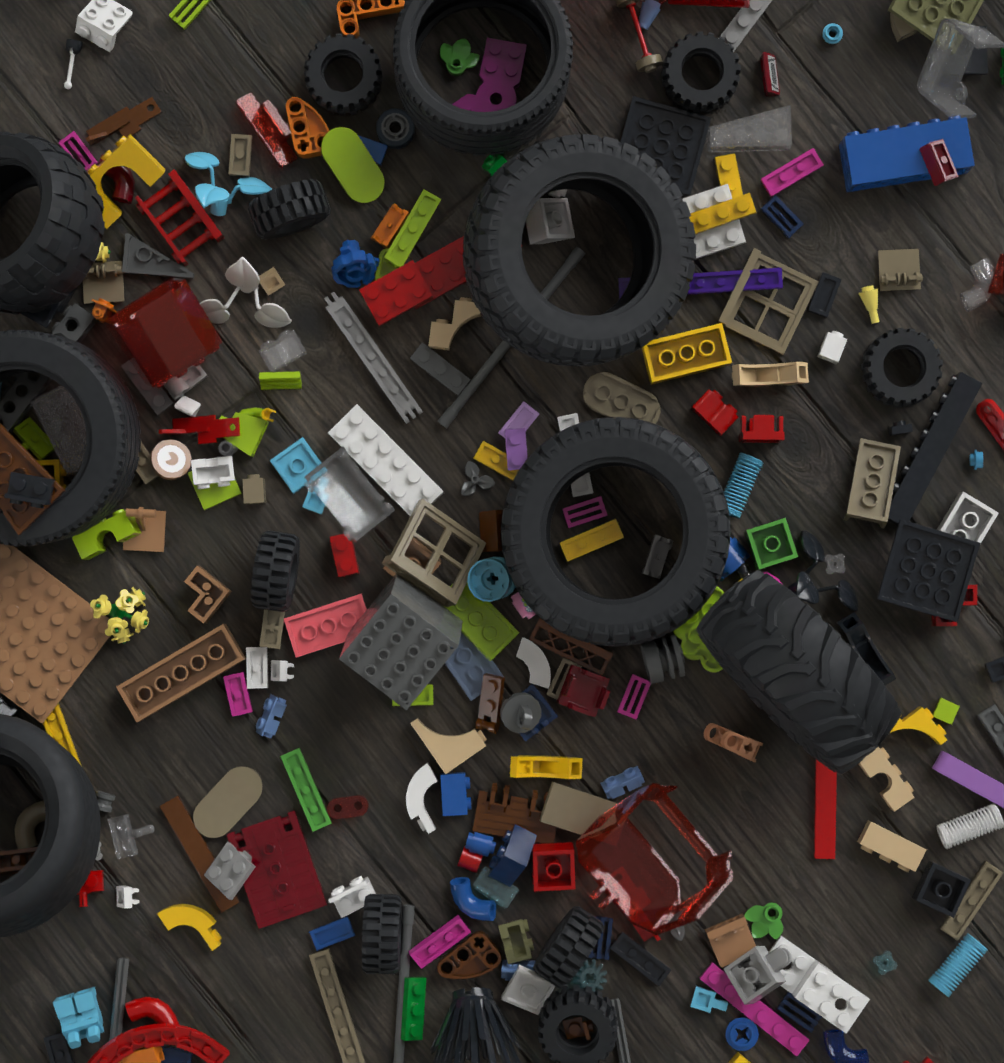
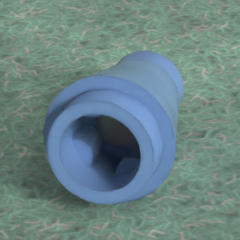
M654 0L642 2L639 16L641 28L649 29V26L661 10L659 9L661 6L659 2Z

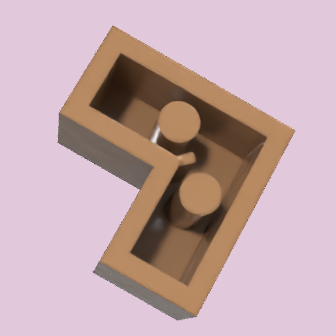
M196 566L184 581L200 594L188 609V612L204 624L208 623L232 592L201 566Z

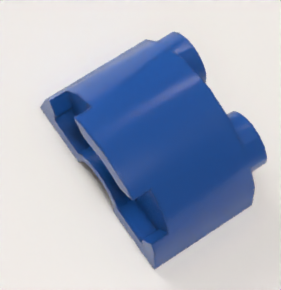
M730 537L728 558L720 582L729 574H732L751 556L735 537L733 539Z

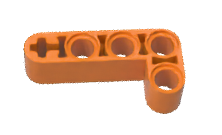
M340 0L337 4V13L342 35L347 36L349 33L345 32V28L353 26L355 31L351 34L357 39L360 34L359 19L399 13L401 9H404L405 1L398 0L396 5L395 0H391L392 3L385 7L381 5L383 0ZM364 3L372 5L369 10H363L361 6ZM345 6L352 8L351 12L347 14L342 13L341 10Z

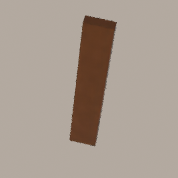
M179 795L162 804L160 808L221 913L239 903L237 895H235L233 900H229L204 876L215 860V857L201 833L196 829L194 821Z

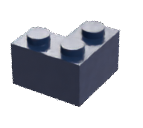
M516 824L510 831L507 830L502 839L505 842L504 845L499 848L497 855L493 856L489 863L491 868L489 876L511 887L526 868L537 835Z

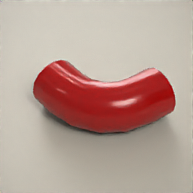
M146 996L125 1003L126 1011L132 1022L149 1017L156 1024L179 1025L176 1015L170 1006L158 998Z

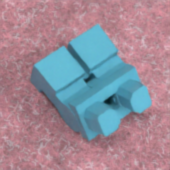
M95 987L78 991L76 994L71 993L57 997L53 1001L57 1017L61 1023L62 1033L71 1049L80 1047L81 1039L87 1038L89 1043L100 1041V1033L104 1032L103 1018L96 998Z

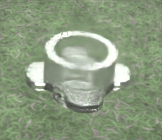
M839 553L835 556L828 554L825 556L827 564L825 571L827 574L845 572L846 568L843 561L845 557L843 554Z

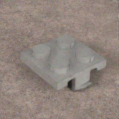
M227 842L204 876L229 900H233L256 866L251 862L252 856L245 850L243 852L238 851L233 844Z

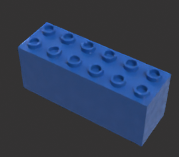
M957 115L949 117L946 121L932 119L927 121V124L921 125L920 122H912L907 124L908 127L900 128L899 125L887 127V130L879 131V128L867 130V133L859 134L858 131L847 133V136L839 144L846 192L930 180L931 176L921 155L920 148L940 139H943L957 174H967L975 166L967 117L960 118Z

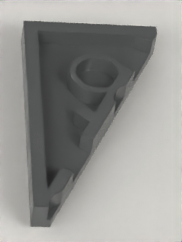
M125 233L122 273L194 279V273L129 233Z

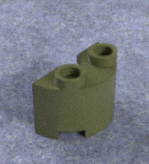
M527 919L499 924L498 927L508 964L531 959V951L534 950L532 938H527L526 932L530 931Z

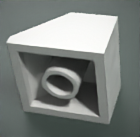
M539 198L526 219L530 244H545L575 238L568 198Z

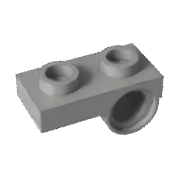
M195 359L180 371L168 376L162 384L176 401L207 378L208 375Z

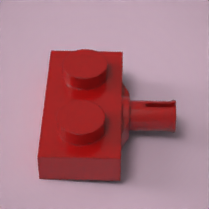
M103 870L90 872L86 882L77 893L79 895V907L88 906L87 894L94 891H104Z

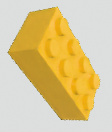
M722 323L654 339L642 347L651 385L729 366L732 363Z

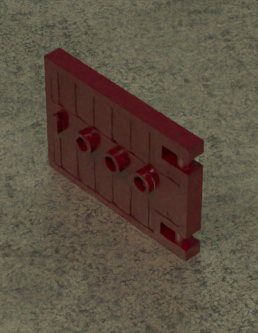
M296 810L288 812L286 817L282 818L279 815L242 828L240 833L235 834V831L226 834L228 841L238 851L243 852L245 850L252 856L251 862L256 866L243 885L258 929L327 905ZM291 824L293 829L286 831L285 825ZM245 840L246 846L240 847L238 842Z

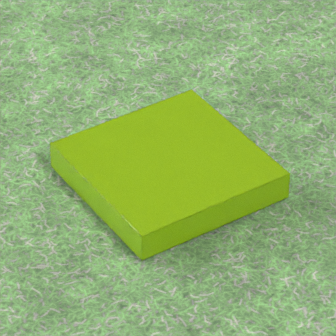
M192 471L188 472V476L204 510L242 494L236 479L230 481V486L218 487V484H210V488L198 489L197 485L193 483Z

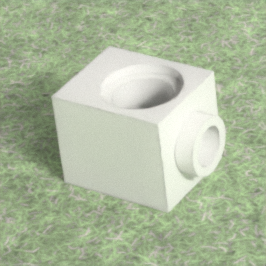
M837 331L826 333L817 357L837 364L847 339L843 338L844 335Z

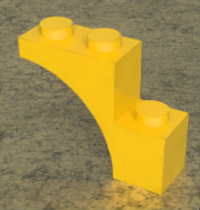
M917 707L902 720L899 718L891 730L893 732L900 729H916L930 736L939 745L947 741L944 736L946 735L945 730L940 724L936 726L932 720L934 718L933 714L928 708L924 709L923 707Z

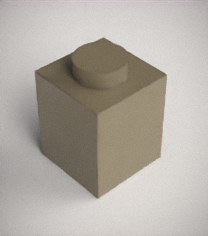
M259 474L247 475L248 479H242L244 504L266 503L265 479L260 478Z

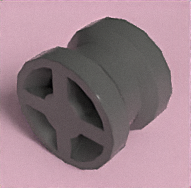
M96 791L99 810L112 812L111 804L116 796L107 792Z

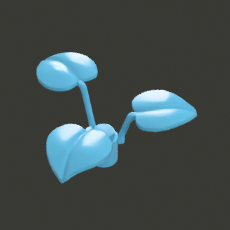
M194 152L185 156V162L190 167L196 169L208 168L210 171L211 184L197 185L195 193L203 208L211 205L210 213L213 215H226L227 204L232 203V198L238 190L250 195L264 194L272 190L270 186L260 179L244 177L238 179V185L234 187L229 196L227 190L215 186L213 167L219 166V160L214 155L206 152Z

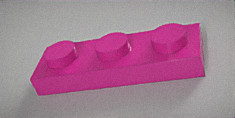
M812 148L761 178L760 181L769 196L772 197L820 169L824 164L815 149Z
M457 915L408 952L422 969L470 934L471 931L460 916Z

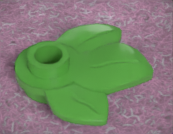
M460 39L453 46L443 43L440 48V57L446 63L447 71L453 76H459L466 69L474 68L479 62L480 55L470 53L471 46L467 39Z
M771 902L764 906L755 905L746 911L745 919L753 922L751 927L753 938H761L768 933L774 939L780 937L783 932V924L780 920L782 909L778 904ZM770 909L775 910L774 916L768 915Z

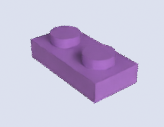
M525 428L505 429L508 470H519L527 460Z

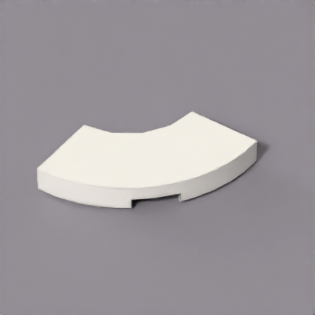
M522 637L516 657L523 660L528 666L530 672L529 683L549 689L551 673L546 656L536 644Z

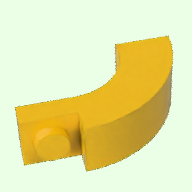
M177 904L164 908L157 913L168 931L179 925H188L200 932L212 951L222 944L218 931L211 929V926L217 921L200 907L190 904Z

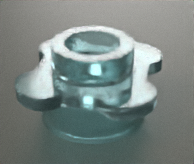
M884 951L882 955L873 958V962L877 964L878 972L881 975H885L887 972L897 968V963L893 960L890 951Z

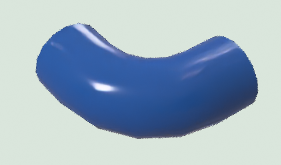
M458 877L450 881L454 902L463 913L473 919L482 921H493L495 919V901L482 900L475 897L469 878Z

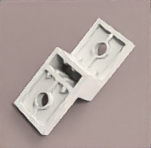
M780 935L769 953L776 948H785L792 957L791 967L787 970H780L786 980L780 986L792 993L797 1000L847 1033L870 999ZM839 998H843L846 1001V1006L843 1009L835 1007V1001Z

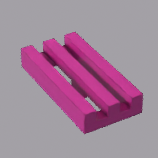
M75 131L58 142L63 150L71 154L64 145L68 142L86 166V171L93 164L98 166L99 163ZM73 137L92 161L90 164L71 141Z
M601 496L562 509L568 528L607 516ZM599 502L598 506L568 515V511ZM600 509L602 511L600 514L573 523L570 521L572 518Z
M632 674L617 712L637 719L651 685L650 682ZM635 680H638L628 708L624 711L623 708ZM645 683L646 685L644 687L634 714H632L630 712L637 697V694L639 692V689L641 687V684Z

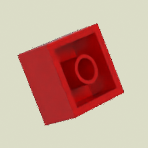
M573 843L534 844L531 852L534 892L574 890L575 859Z

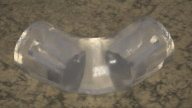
M988 258L970 266L975 283L971 289L960 294L961 302L967 312L977 309L987 302L994 291L995 275Z

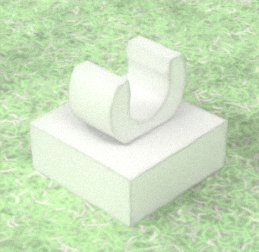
M271 660V681H287V679L294 678V675L287 674V668L294 667V664L288 663V661Z
M124 885L116 886L117 907L124 909L132 908V904L140 903L139 900L132 899V894L139 892V889Z

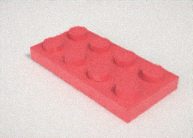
M355 595L284 618L295 657L297 658L344 643L350 630L367 610L363 595Z

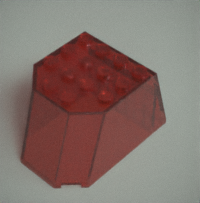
M171 277L103 321L142 380L151 387L160 388L168 382L167 380L185 375L188 372V367L193 365L196 367L206 360L204 357L217 351L222 343L221 338L188 283L182 278Z

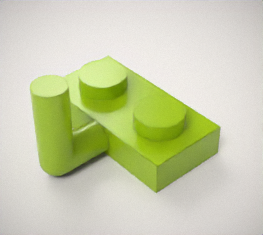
M30 417L13 430L23 442L21 445L26 450L30 449L39 460H43L57 448Z

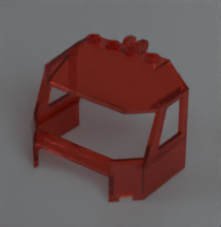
M656 783L637 790L601 814L576 840L579 863L599 885L590 897L597 899L604 891L607 897L598 905L600 909L606 908L613 901L631 924L654 935L699 920L733 880V870H730L732 850L717 855L667 796V793L675 790L678 786H662ZM643 800L654 801L706 862L707 885L682 903L679 878L627 818ZM685 909L678 917V920L668 923L676 913Z

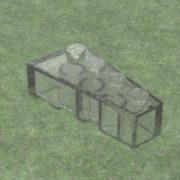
M791 105L709 127L707 132L708 152L789 150L792 146Z

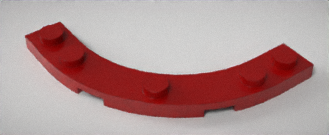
M162 1023L140 1026L121 1033L103 1045L87 1063H118L126 1056L134 1053L136 1049L164 1046V1044L175 1045L176 1048L187 1050L207 1063H222L230 1055V1052L216 1040L196 1029L177 1024Z

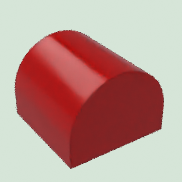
M464 846L457 866L477 873L483 855L469 852V849H466Z

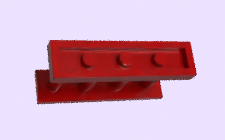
M174 169L168 173L171 177V180L168 181L169 184L143 202L139 196L135 197L138 202L136 207L142 215L145 213L148 215L174 251L171 255L178 264L182 262L187 266L188 262L184 257L209 239L215 238L219 243L225 237ZM179 189L183 194L180 197L181 200L155 218L149 208L173 190L177 191ZM192 206L195 210L193 216L169 234H166L161 224L184 207ZM203 222L207 227L204 230L205 233L179 251L172 241L195 224Z

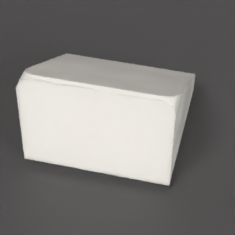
M182 396L174 407L191 417H196L201 404L186 396Z

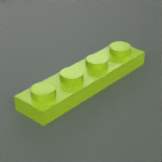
M425 189L422 191L383 260L397 268L405 264L441 202L440 198Z

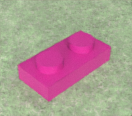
M244 672L224 676L232 717L253 712Z

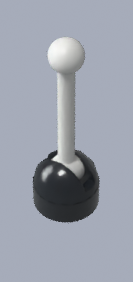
M67 39L66 50L71 54L67 81L64 83L66 89H71L72 87L71 76L74 57L81 52L83 42L73 39Z

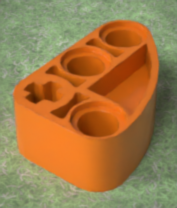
M298 97L290 98L286 103V111L297 155L303 159L321 156L319 142L323 140L324 135L329 131L327 124L321 115L307 102ZM294 104L301 106L298 112L291 111V107ZM304 124L305 129L302 132H296L295 126ZM302 144H306L307 146L306 151L302 152L301 149Z

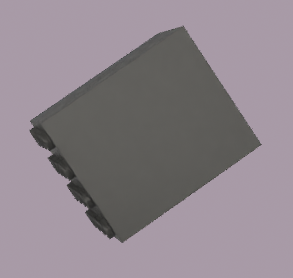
M395 574L348 633L339 659L407 710L459 646L463 621L435 599L398 574Z

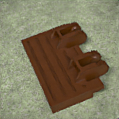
M497 783L492 784L490 801H487L488 792L479 790L473 825L474 832L504 836L507 830L510 831L516 824L536 834L535 842L554 843L556 827L540 822L542 810L535 809L538 790L533 789L530 808H527L528 798L511 796L510 804H507L510 785H505L502 803L494 802L498 788ZM546 792V793L544 794V799H543L544 804H545V801H546L548 792Z

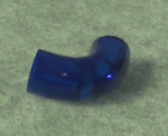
M831 1029L823 1031L827 1054L834 1063H869L866 1049L852 1050L848 1048L842 1030Z

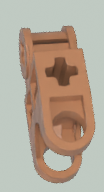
M715 723L708 724L704 730L705 740L753 762H756L757 752L760 746H763V743L742 736ZM716 728L715 736L710 738V731Z

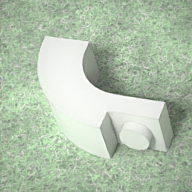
M426 763L419 768L409 783L406 793V806L410 818L413 819L419 816L420 819L417 822L422 831L426 830L429 834L436 830V827L425 808L424 795L426 790L436 783L438 779L429 763Z

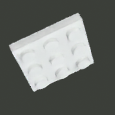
M725 184L683 198L682 200L687 203L691 214L733 198L729 185ZM738 219L696 234L694 238L696 259L746 243L740 220Z

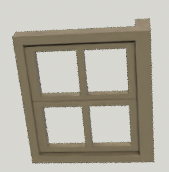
M754 248L718 320V324L722 323L724 327L784 355L819 281L761 254L760 250ZM759 266L766 269L782 268V279L785 277L804 286L794 310L773 301L778 289L773 290L769 299L754 291H742L751 274L750 270L758 269ZM745 296L765 305L755 329L734 320ZM769 308L790 317L779 341L758 331Z
M420 499L391 555L385 556L382 564L443 606L450 607L457 604L467 583L468 573L471 567L478 561L486 542L426 500ZM424 515L444 528L436 546L416 533ZM451 533L471 547L463 565L443 552ZM413 537L433 551L425 568H422L404 555ZM440 556L460 569L452 587L431 574Z

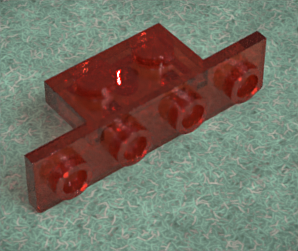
M252 92L237 99L235 104L279 167L282 168L297 160V156L286 142L292 133L290 127L283 121L277 108L271 104L269 99L260 105Z

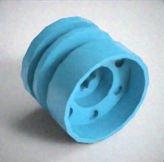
M494 556L477 561L468 573L467 583L469 590L481 601L492 602L507 597L515 589L503 557ZM492 576H498L499 579L497 581L493 580Z

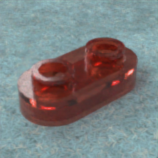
M361 795L339 797L329 802L327 811L334 819L357 817L367 812L369 804L367 799ZM356 802L362 803L361 809L355 808ZM336 804L341 805L342 810L340 812L335 811L334 806Z

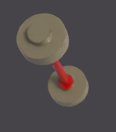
M615 0L618 8L626 7L630 9L644 54L642 59L635 63L638 72L645 71L650 73L657 70V67L663 64L661 55L648 53L634 8L636 3L641 0Z

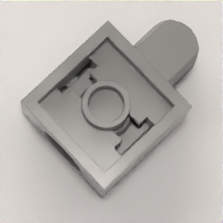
M755 946L726 966L724 971L745 1005L754 1004L786 982L780 970L791 963L792 957L785 948H776L769 953L765 946Z

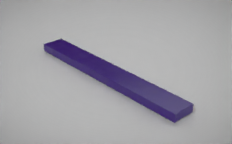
M782 268L750 270L751 274L742 291L783 289ZM743 270L694 273L687 295L733 292ZM631 277L618 278L620 298L626 290Z

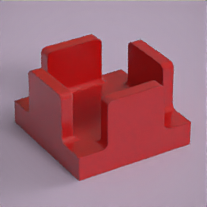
M754 415L753 418L749 419V431H746V416L740 417L739 443H780L784 440L783 416L777 417V431H774V415Z

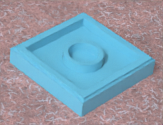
M303 437L270 460L293 494L327 471Z

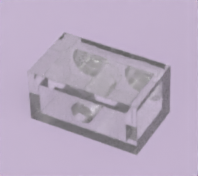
M286 330L278 335L279 339L263 343L261 349L258 350L270 372H276L307 354L294 330Z

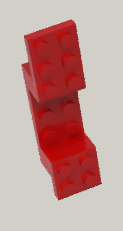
M464 236L414 263L412 260L359 289L379 326L414 307L417 310L466 282V272L463 267Z

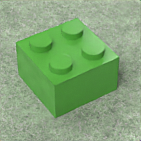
M786 518L744 531L756 570L798 557Z

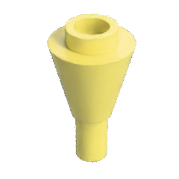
M873 285L862 287V292L858 294L867 311H869L871 323L880 322L877 313L878 288H874Z

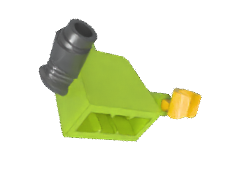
M255 407L242 409L240 413L235 412L233 418L239 417L240 436L224 437L225 441H222L218 446L219 452L224 456H230L240 449L249 456L254 457L269 424L268 421H274L270 419V414L272 412L276 413V411L270 408L262 409ZM221 416L219 419H226L227 417ZM234 424L230 426L232 431L235 430Z

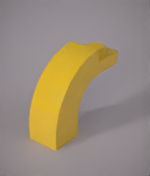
M538 755L511 756L510 777L582 779V758Z

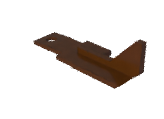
M153 97L130 110L126 106L87 130L86 132L89 136L85 139L91 146L118 130L125 137L129 134L134 135L142 130L140 125L160 114L161 110ZM149 105L154 106L153 111L148 110Z

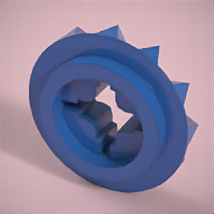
M745 1017L736 1018L729 1022L725 1030L728 1044L738 1051L751 1049L756 1044L759 1036L755 1023ZM736 1028L741 1031L746 1029L745 1034L748 1040L743 1037L737 1039L738 1033Z

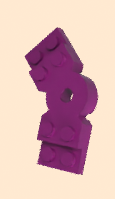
M487 38L480 70V80L483 84L477 90L476 95L466 94L452 105L475 112L498 111L515 105L516 93L514 89L520 86L527 45ZM492 97H500L502 99L501 103L498 105L492 104L490 101Z

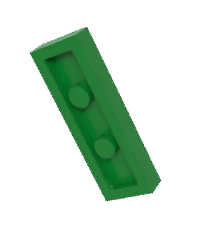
M405 977L401 1040H423L426 994L425 977Z

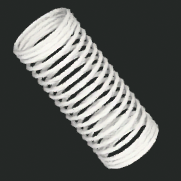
M992 803L987 805V807L980 808V810H974L970 814L967 813L966 815L963 814V816L956 817V819L953 818V821L943 822V824L937 825L936 828L945 849H950L956 846V844L959 845V842L961 844L963 841L966 843V839L967 841L973 840V837L983 836V833H990V830L992 832L994 830L997 831V829L1000 830V828H1004V822L999 809Z

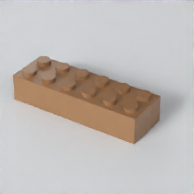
M222 624L118 685L116 688L136 722H141L246 660V657L228 626Z

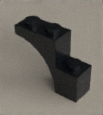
M853 612L838 621V627L845 641L871 667L884 685L896 680L894 673L880 655L863 622L856 613Z

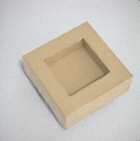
M274 267L259 276L260 284L268 296L285 285Z

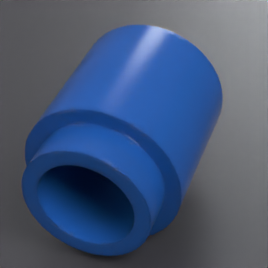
M469 832L465 848L469 849V852L488 857L489 853H494L496 842L493 841L492 836L478 832Z

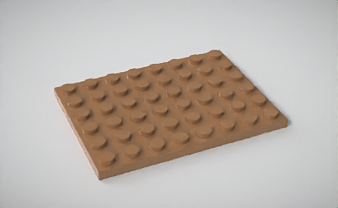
M0 544V692L43 724L110 638V636L105 634L110 618L107 616H101L99 619L94 618V611L90 603L16 547Z

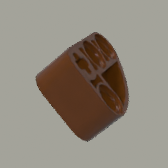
M476 931L439 960L438 973L442 977L451 979L478 977L498 967L501 962V953L485 932ZM476 937H479V939L481 937L484 938L482 946L480 944L475 945ZM465 949L468 951L469 956L466 959H461L458 957L457 952ZM489 953H495L498 959L495 962H489L486 956ZM444 962H449L452 964L453 969L445 972L442 970L441 965Z

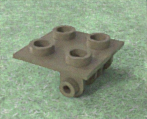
M919 249L878 250L880 291L921 289L923 276L920 274Z
M123 261L93 263L83 280L84 304L94 303L91 300L98 301L99 298L108 302L125 301L122 273Z

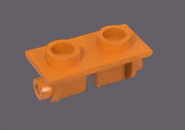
M101 298L98 301L91 300L95 303L92 315L101 323H107L112 313L118 314L113 309L114 305Z

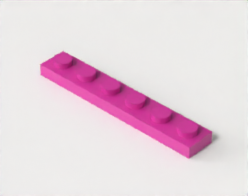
M713 962L710 963L699 977L700 980L794 1055L798 1056L809 1042L805 1035L761 1000L754 1004L745 1005L727 974Z

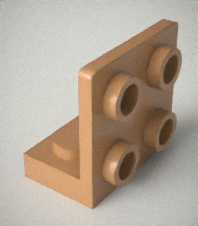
M743 914L704 929L720 967L731 964L756 946Z

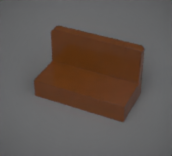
M503 510L479 512L480 538L486 542L482 552L503 551L501 541Z

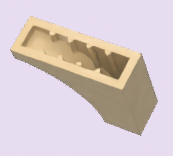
M419 718L411 722V725L445 774L486 747L485 741L487 739L481 730L477 732L474 728L460 735H443L426 727Z

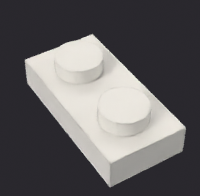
M247 647V689L268 688V647Z

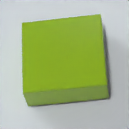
M939 698L933 716L952 725L960 706Z

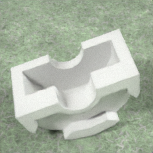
M232 456L191 460L193 483L197 485L198 489L210 488V484H218V487L230 486V481L235 480Z

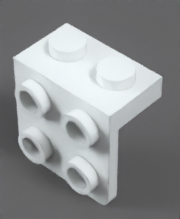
M91 0L78 15L75 32L110 52L114 48L116 34L132 17V11L114 0Z

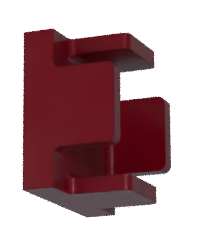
M571 664L556 703L588 716L596 717L598 709H604L609 697L610 690L607 689L610 679Z

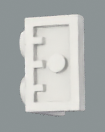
M359 876L350 881V886L344 888L341 885L332 890L328 901L329 903L334 902L341 918L364 907L365 896L376 894L368 876L365 878Z

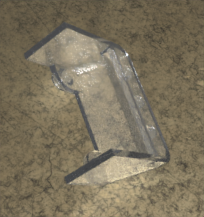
M943 19L938 27L917 83L918 91L951 119H954L956 116H960V118H976L977 114L965 105L968 91L966 86L961 83L962 77L974 47L976 49L1004 48V43L985 28L956 19Z

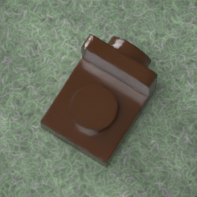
M572 1015L562 1020L567 1039L586 1036L587 1040H591V1032H594V1025L591 1019L589 1020L581 1015Z

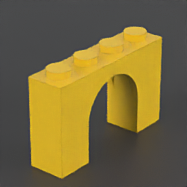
M131 134L127 137L123 135L115 143L117 147L112 152L108 150L101 157L103 161L98 166L93 164L87 170L91 179L96 184L97 193L103 201L104 210L102 216L106 229L122 214V210L107 197L102 189L101 179L107 170L116 166L128 167L136 172L150 187L165 173V168Z

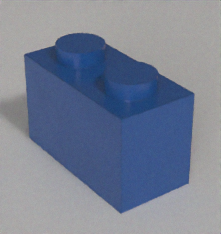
M465 772L442 773L440 777L443 816L468 815V810H472L471 797H467L466 790L470 789V777H466Z

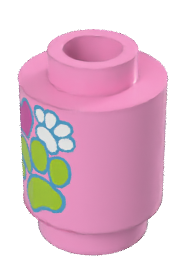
M519 592L510 597L513 600L512 604L522 618L527 617L529 620L536 615L520 596Z

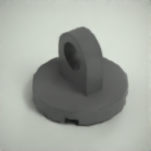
M525 692L515 693L503 702L500 709V717L505 727L510 731L526 733L539 723L541 707L531 694Z

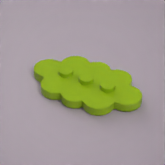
M717 586L703 607L691 619L673 631L675 636L682 640L681 648L683 655L689 660L700 659L703 667L713 673L719 672L723 668L702 642L696 628L709 609L724 594L723 590Z

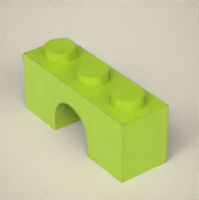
M120 509L112 514L113 517L109 519L104 518L87 531L73 536L72 539L81 559L90 560L106 552L103 539L110 531L114 534L117 542H126L142 534L135 517H126V510Z

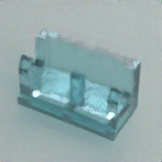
M485 866L471 887L490 900H494L503 909H507L519 889L514 885L509 887L490 877V869Z

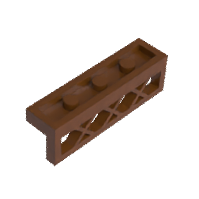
M541 618L538 619L529 638L530 641L600 675H603L613 656V653L594 644L583 642L561 633ZM539 627L548 632L549 640L541 642L534 638ZM550 632L557 635V637L552 638ZM558 638L565 639L568 648L561 651L557 650L553 640ZM551 641L553 647H551V646H549V645H547V644H545V643ZM569 642L575 644V646L570 647ZM581 647L584 649L587 657L578 660L574 658L571 649ZM569 650L571 656L564 652ZM587 650L594 653V655L589 656ZM600 656L605 659L600 670L592 666L590 658ZM588 659L589 665L582 661Z

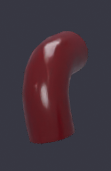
M125 166L110 168L104 175L112 178L115 183L112 199L124 204H131L135 191V180L132 171Z

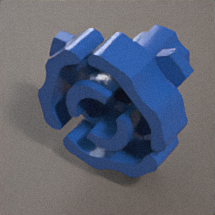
M356 240L344 241L340 248L341 255L333 260V266L331 267L333 279L336 283L343 284L348 288L360 287V280L363 281V284H369L375 278L374 274L380 263L379 258L373 257L371 253L365 254L364 250H360L359 243Z

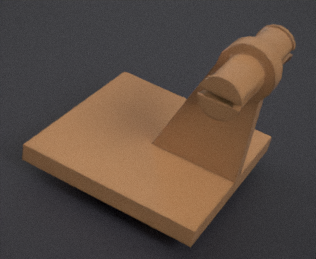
M139 507V509L126 508V517H135L142 534L123 542V550L164 552L166 511L144 509V507Z

